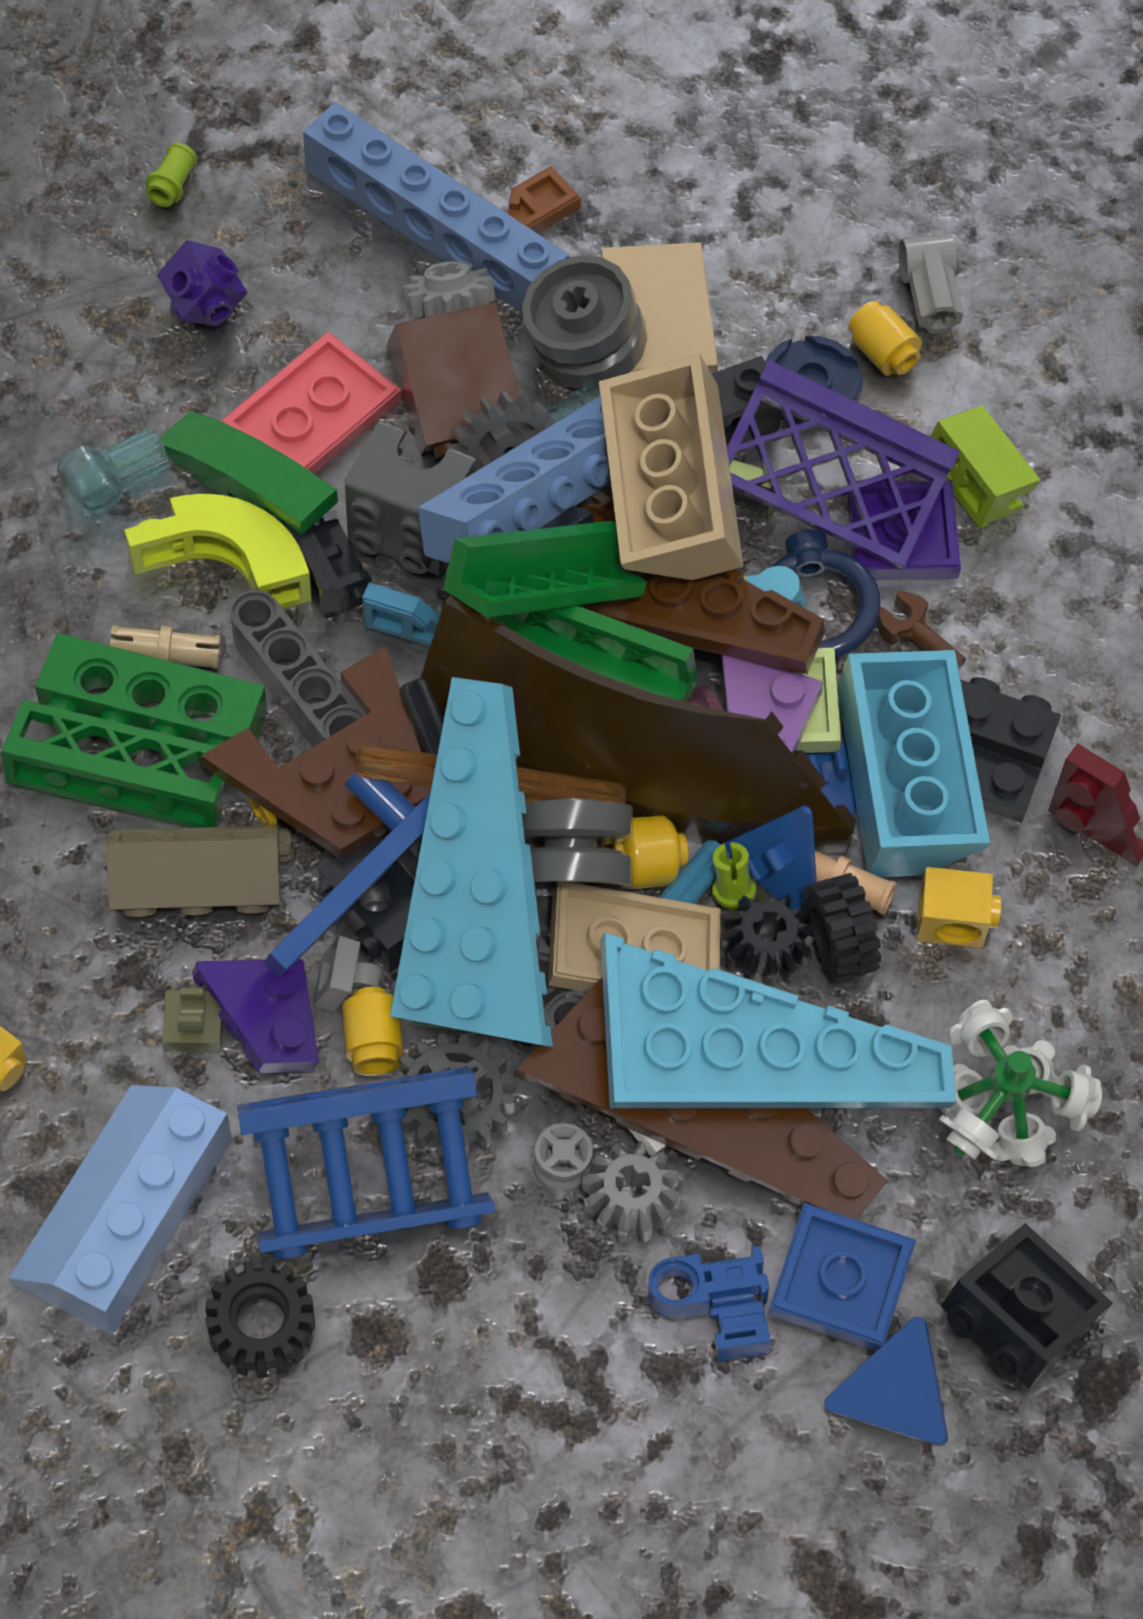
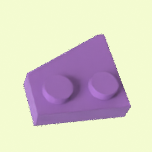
M722 655L726 711L766 719L772 711L784 726L778 736L792 753L794 750H797L822 694L823 681L793 671Z

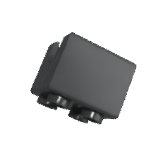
M378 421L345 478L348 540L363 553L375 555L379 552L399 560L401 565L411 572L423 574L427 571L441 577L444 575L449 563L424 555L418 507L475 473V457L449 448L442 461L436 466L429 469L411 468L404 464L399 457L403 453L402 448L399 446L407 431L383 421Z

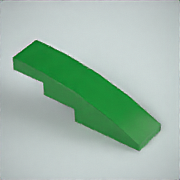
M191 410L154 442L157 450L218 495L238 498L265 510L269 514L273 513L301 535L338 503L336 488L293 459L259 439L224 422Z

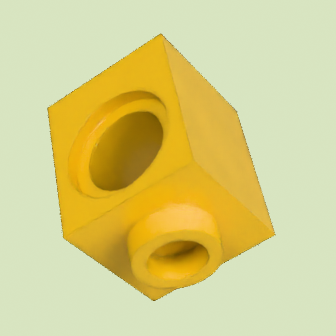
M926 867L919 890L916 941L983 948L989 928L998 929L1001 915V896L992 895L993 874Z

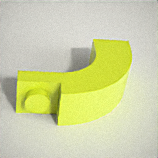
M191 494L170 498L171 517L148 519L135 527L124 529L128 556L135 575L192 559H212L226 563L238 570L246 578L252 590H261L269 593L283 609L312 601L310 573L298 543L286 527L274 516L249 502L216 494Z

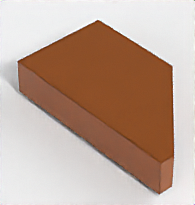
M550 166L511 189L508 215L534 232L539 233L579 210L581 207V197Z

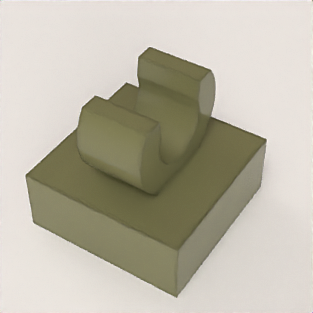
M204 988L166 990L162 1038L164 1052L221 1053L223 1022L218 1016L221 1008L209 991H204Z

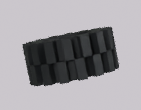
M847 873L806 885V889H803V896L805 898L803 900V908L806 907L809 914L806 925L814 927L816 931L814 942L816 948L815 956L818 962L822 963V971L825 975H828V979L836 983L879 970V962H881L882 955L878 950L881 948L880 939L876 936L875 932L878 928L876 920H872L871 904L869 901L866 902V892L863 886H859L857 877L852 876V873Z
M253 1260L243 1262L244 1271L237 1274L234 1267L225 1272L226 1281L222 1284L217 1280L211 1288L213 1297L212 1299L207 1298L205 1306L207 1315L205 1320L210 1344L214 1353H219L220 1361L227 1368L231 1364L236 1366L237 1374L247 1377L248 1371L254 1370L256 1371L257 1378H268L267 1370L276 1368L277 1374L280 1375L288 1371L287 1363L292 1360L297 1365L304 1358V1347L310 1349L313 1341L312 1331L315 1329L312 1296L308 1294L307 1284L301 1277L296 1280L293 1269L286 1265L279 1271L275 1269L274 1261L264 1260L263 1268H254ZM257 1299H266L276 1303L284 1314V1320L280 1329L272 1336L264 1339H255L245 1335L237 1325V1318L241 1309L247 1303Z

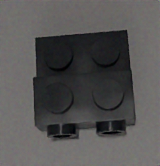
M975 677L970 682L960 679L984 810L1022 823L1061 714L1051 711L1050 703L1039 696L1026 695L1019 700L1000 693V687L987 678Z
M1024 1223L956 1282L940 1307L948 1313V1323L957 1335L966 1339L974 1337L992 1354L993 1366L1001 1376L1008 1380L1019 1379L1029 1389L1064 1357L1069 1348L1104 1317L1113 1302Z

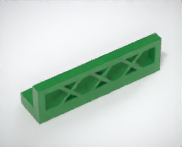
M604 521L455 538L443 590L485 617H494L640 597L644 594L647 581L631 571L625 570L618 564L620 552L616 523L614 521Z
M577 605L491 617L552 653L595 673L651 693L687 702L698 682L693 648Z
M23 700L1 750L6 783L189 828L219 827L222 819L221 794L226 782L213 774L210 783L189 778L182 769L196 761H202L201 755L216 746ZM31 720L53 725L59 733L42 742L24 738ZM95 735L106 738L111 748L94 755L82 752L76 742ZM148 748L159 751L164 761L150 767L135 765L129 755Z

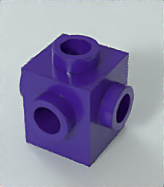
M189 240L182 244L157 274L158 279L172 301L171 307L179 318L188 323H200L218 328L223 321L230 317L233 309L248 293L237 276L238 269L235 263L224 254L222 249Z

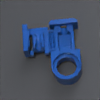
M751 1246L750 1257L702 1264L700 1254L667 1258L658 1262L653 1267L649 1275L648 1300L651 1307L658 1314L670 1319H680L706 1315L709 1312L710 1319L718 1318L721 1333L715 1334V1356L717 1362L770 1353L771 1339L763 1307L768 1300L769 1281L767 1274H763L764 1259L759 1247ZM677 1276L685 1279L690 1284L692 1291L683 1299L671 1300L660 1293L658 1285L667 1277ZM754 1295H758L759 1302L755 1301ZM709 1302H712L713 1308L709 1310Z

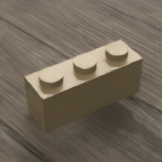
M279 825L110 830L106 842L109 910L123 909L124 915L132 917L153 915L157 913V908L178 907L180 908V913L186 915L207 914L213 911V906H236V911L241 913H260L269 910V905L280 904Z

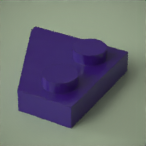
M299 959L280 979L263 963L265 960L196 962L192 970L193 980L198 987L205 985L221 1008L218 1016L229 1032L240 1039L243 1045V1052L258 1073L309 1072L315 1070L319 1063L303 959Z

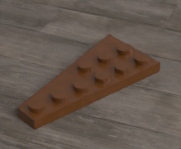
M600 491L575 506L593 511L594 523L614 521L616 523L613 499ZM620 556L618 560L619 565H621ZM737 569L695 580L629 570L647 581L643 596L577 605L691 648L808 675L825 633L823 618L772 589L763 591L744 580L743 573Z
M602 977L551 1031L553 1047L538 1045L513 1073V1076L526 1082L532 1083L535 1081L561 1093V1098L579 1106L583 1103L615 1118L616 1123L697 1160L702 1157L729 1170L728 1174L745 1182L752 1180L782 1194L783 1199L800 1207L807 1203L856 1219L888 1182L885 1177L807 1108H610Z

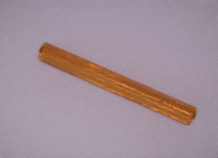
M363 744L356 753L355 773L360 777L432 788L437 754ZM516 767L519 791L524 793L525 802L559 798L592 799L623 804L626 801V788L621 783Z

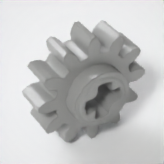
M449 261L432 265L425 269L424 276L409 277L410 284L403 286L406 309L410 310L412 318L435 316L489 304L496 300L493 277L489 276L488 269L483 268L473 271V264Z

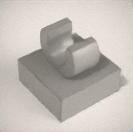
M338 936L321 957L312 1007L334 1013L347 997H352L356 990L364 987H378L381 968L374 964L357 962L360 941Z

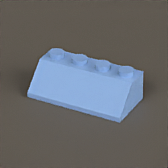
M131 1085L10 1275V1283L112 1336L230 1144L232 1138L228 1113L177 1087Z

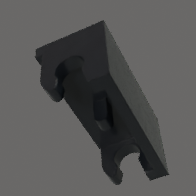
M335 510L324 514L302 535L281 520V523L298 543L310 573L311 595L324 619L363 605L362 597L368 583H371L372 579L368 571L364 570L339 523Z

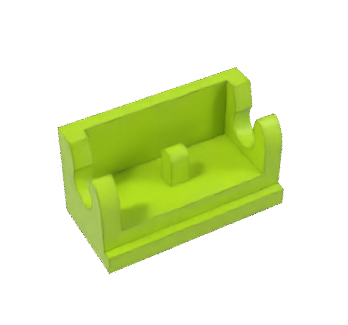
M980 405L937 421L930 437L960 451L945 481L952 480L954 496L979 529L987 527L990 522L1020 510L1024 504L1018 496L1035 490L1041 479L985 407Z

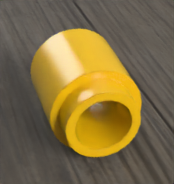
M871 301L863 305L852 316L848 324V329L853 334L852 341L884 375L890 376L896 373L902 375L910 371L920 359L919 351L922 346V340L890 306H882L878 301Z
M380 987L358 989L352 994V997L345 1000L342 1004L346 1057L353 1063L354 1072L363 1076H381L394 1072L398 1069L399 1058L404 1053L401 1019L390 1016L394 995L386 993V990Z

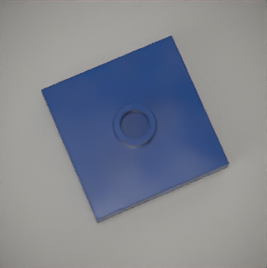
M804 1203L768 1315L877 1351L885 1343L916 1239Z

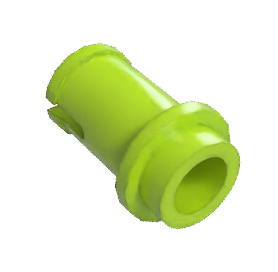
M178 142L168 146L166 154L157 170L151 172L145 180L146 195L150 201L161 207H169L181 200L184 192L182 186L198 160L193 149Z
M730 842L732 858L727 859L725 844L720 845L713 853V864L716 871L713 896L716 902L725 909L738 911V901L743 895L754 900L757 894V885L749 873V853L747 849L741 844Z

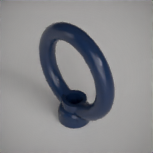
M819 530L796 532L785 541L787 555L776 561L771 567L785 566L803 577L818 575L825 569L833 570L848 578L858 592L859 610L854 622L840 635L822 640L819 648H834L835 659L841 658L862 645L870 636L877 623L881 604L877 583L871 572L858 559L843 551L828 548L825 533Z

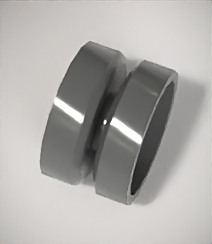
M585 255L559 260L541 271L527 288L522 303L524 325L535 345V350L541 364L555 381L568 388L585 390L599 388V381L629 373L642 358L647 342L645 320L640 307L636 303L630 281L618 265L602 257Z
M559 798L525 802L527 814L522 815L525 843L544 845L543 848H530L535 890H553L556 882H574L614 890L633 887V858L622 850L598 848V845L621 843L633 836V807L631 805L581 798Z

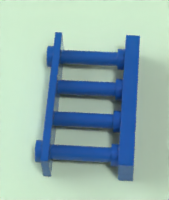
M466 1066L237 1105L241 1135L253 1134L254 1141L261 1142L274 1229L257 1232L260 1253L272 1251L274 1259L292 1258L308 1253L307 1245L443 1221H447L448 1228L452 1229L471 1227L483 1222V1214L495 1213L494 1201L488 1192L472 1195L459 1109L465 1107L463 1098L477 1096L474 1072ZM429 1104L430 1112L436 1113L449 1199L414 1205L401 1119L407 1116L405 1108ZM371 1114V1121L378 1122L391 1209L356 1215L343 1128L348 1127L347 1118ZM312 1124L313 1132L320 1133L333 1219L298 1225L284 1138L290 1136V1127Z

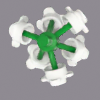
M988 1000L977 1001L961 1014L959 1024L950 1028L948 1038L955 1045L964 1043L974 1056L984 1057L992 1054L997 1065L993 1075L984 1079L977 1072L963 1064L953 1065L957 1102L951 1108H939L945 1114L939 1120L952 1130L946 1140L955 1146L954 1150L957 1155L966 1154L973 1160L977 1158L980 1152H983L994 1161L1009 1160L1011 1163L1019 1166H1039L1046 1161L1045 1150L1048 1145L1056 1141V1133L1053 1128L1045 1126L1038 1116L1026 1113L1025 1098L1030 1094L1042 1093L1048 1097L1052 1096L1051 1108L1053 1113L1069 1118L1070 1128L1080 1131L1085 1126L1087 1118H1092L1100 1107L1102 1100L1101 1082L1099 1079L1092 1078L1091 1068L1087 1065H1080L1076 1072L1065 1070L1059 1077L1055 1075L1052 1059L1056 1051L1054 1046L1048 1041L1039 1040L1035 1042L1033 1047L1019 1049L1014 1045H1009L1003 1049L1002 1047L1010 1037V1028L1008 1026L1013 1020V1014L1008 1008L996 1009L992 1007ZM993 1089L994 1094L989 1099L988 1090ZM1004 1101L1013 1103L1014 1114L1001 1121L998 1133L987 1125Z

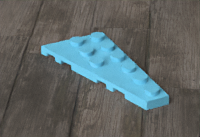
M452 677L390 1016L553 1047L551 1026L545 1025L542 995H547L545 973L539 972L536 938L540 935L531 849L530 845L525 844L522 815L527 814L525 796L523 792L519 791L516 758L520 755L513 689L499 683Z
M606 932L600 939L610 1108H951L957 1102L951 1045L886 1024L883 1027H879L849 1017V1012L828 1006L824 1009L797 1000L798 995L713 967L708 971L675 960V955L654 949L653 952L623 943L624 938Z

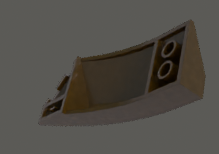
M452 595L444 602L420 678L427 680L443 720L452 677L499 683L512 687L520 755L516 758L519 786L546 799L581 798L628 804L633 807V818L665 816L674 824L677 833L685 835L687 842L704 844L708 840H715L721 845L801 806H807L811 809L813 816L815 851L845 854L851 846L856 819L845 805H836L834 808L821 791L826 783L823 776L802 750H794L792 753L778 736L784 726L772 711L766 719L706 708L651 693L595 673L552 653L491 617H485Z

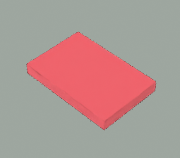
M328 331L223 418L221 422L259 439L315 474L402 400V392L398 386Z

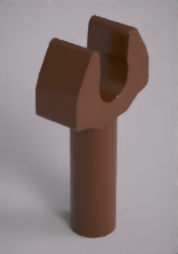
M904 591L897 592L894 606L908 617L905 620L895 618L891 612L880 607L876 624L881 637L888 644L894 645L897 642L913 640L924 651L955 650L958 671L964 665L966 657L926 624L925 617L929 604L921 596Z

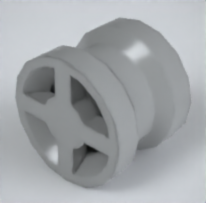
M558 1123L552 1124L541 1132L536 1140L534 1151V1171L537 1180L547 1190L559 1194L572 1193L582 1187L583 1177L590 1174L593 1155L591 1139L583 1129L574 1124ZM559 1163H562V1164L569 1163L572 1167L569 1168L568 1166H567V1167H560V1166H559L558 1168H556L555 1166L558 1165Z

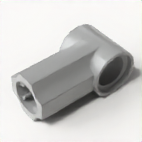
M952 234L900 239L898 248L900 275L903 283H910L919 327L927 329L929 333L947 332L954 325L960 324L963 317L962 304L955 278L957 273V251Z

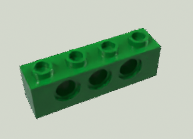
M58 632L35 685L40 704L214 746L220 745L246 728L258 740L268 713L264 685ZM96 688L108 689L106 692L101 694L89 693L90 691ZM149 701L160 702L155 707H141L142 704ZM202 714L213 716L206 721L192 720L194 717Z

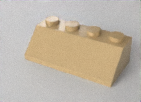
M696 354L599 381L622 567L625 570L695 580L743 567L719 388L701 355Z

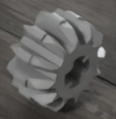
M642 1141L634 1147V1154H627L624 1147L618 1142L612 1146V1160L597 1154L592 1160L594 1173L583 1177L582 1189L589 1194L584 1199L583 1208L585 1213L599 1215L596 1228L600 1233L609 1230L614 1225L618 1227L617 1238L621 1243L627 1241L630 1230H636L639 1237L647 1242L652 1237V1225L666 1230L671 1225L672 1220L669 1211L679 1209L681 1194L674 1190L679 1185V1173L677 1170H664L667 1161L664 1151L653 1155L651 1158L645 1157L646 1146ZM631 1187L634 1194H641V1196L633 1198L629 1190H622V1188Z

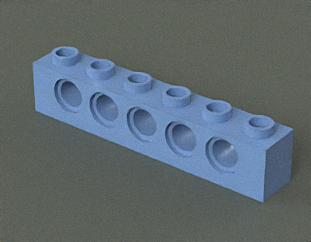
M334 102L303 131L306 171L442 261L473 264V271L487 268L489 276L493 277L495 296L521 313L527 288L540 272L559 260L569 258L567 252L337 102Z
M601 395L419 506L418 513L424 555L449 563L455 538L540 529L571 506H576L609 485L611 478Z

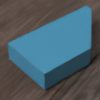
M369 582L362 597L365 627L431 646L440 615L419 597Z

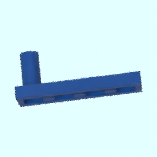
M366 761L346 781L344 785L392 832L269 953L263 963L279 979L423 836L430 795L415 807L369 761Z

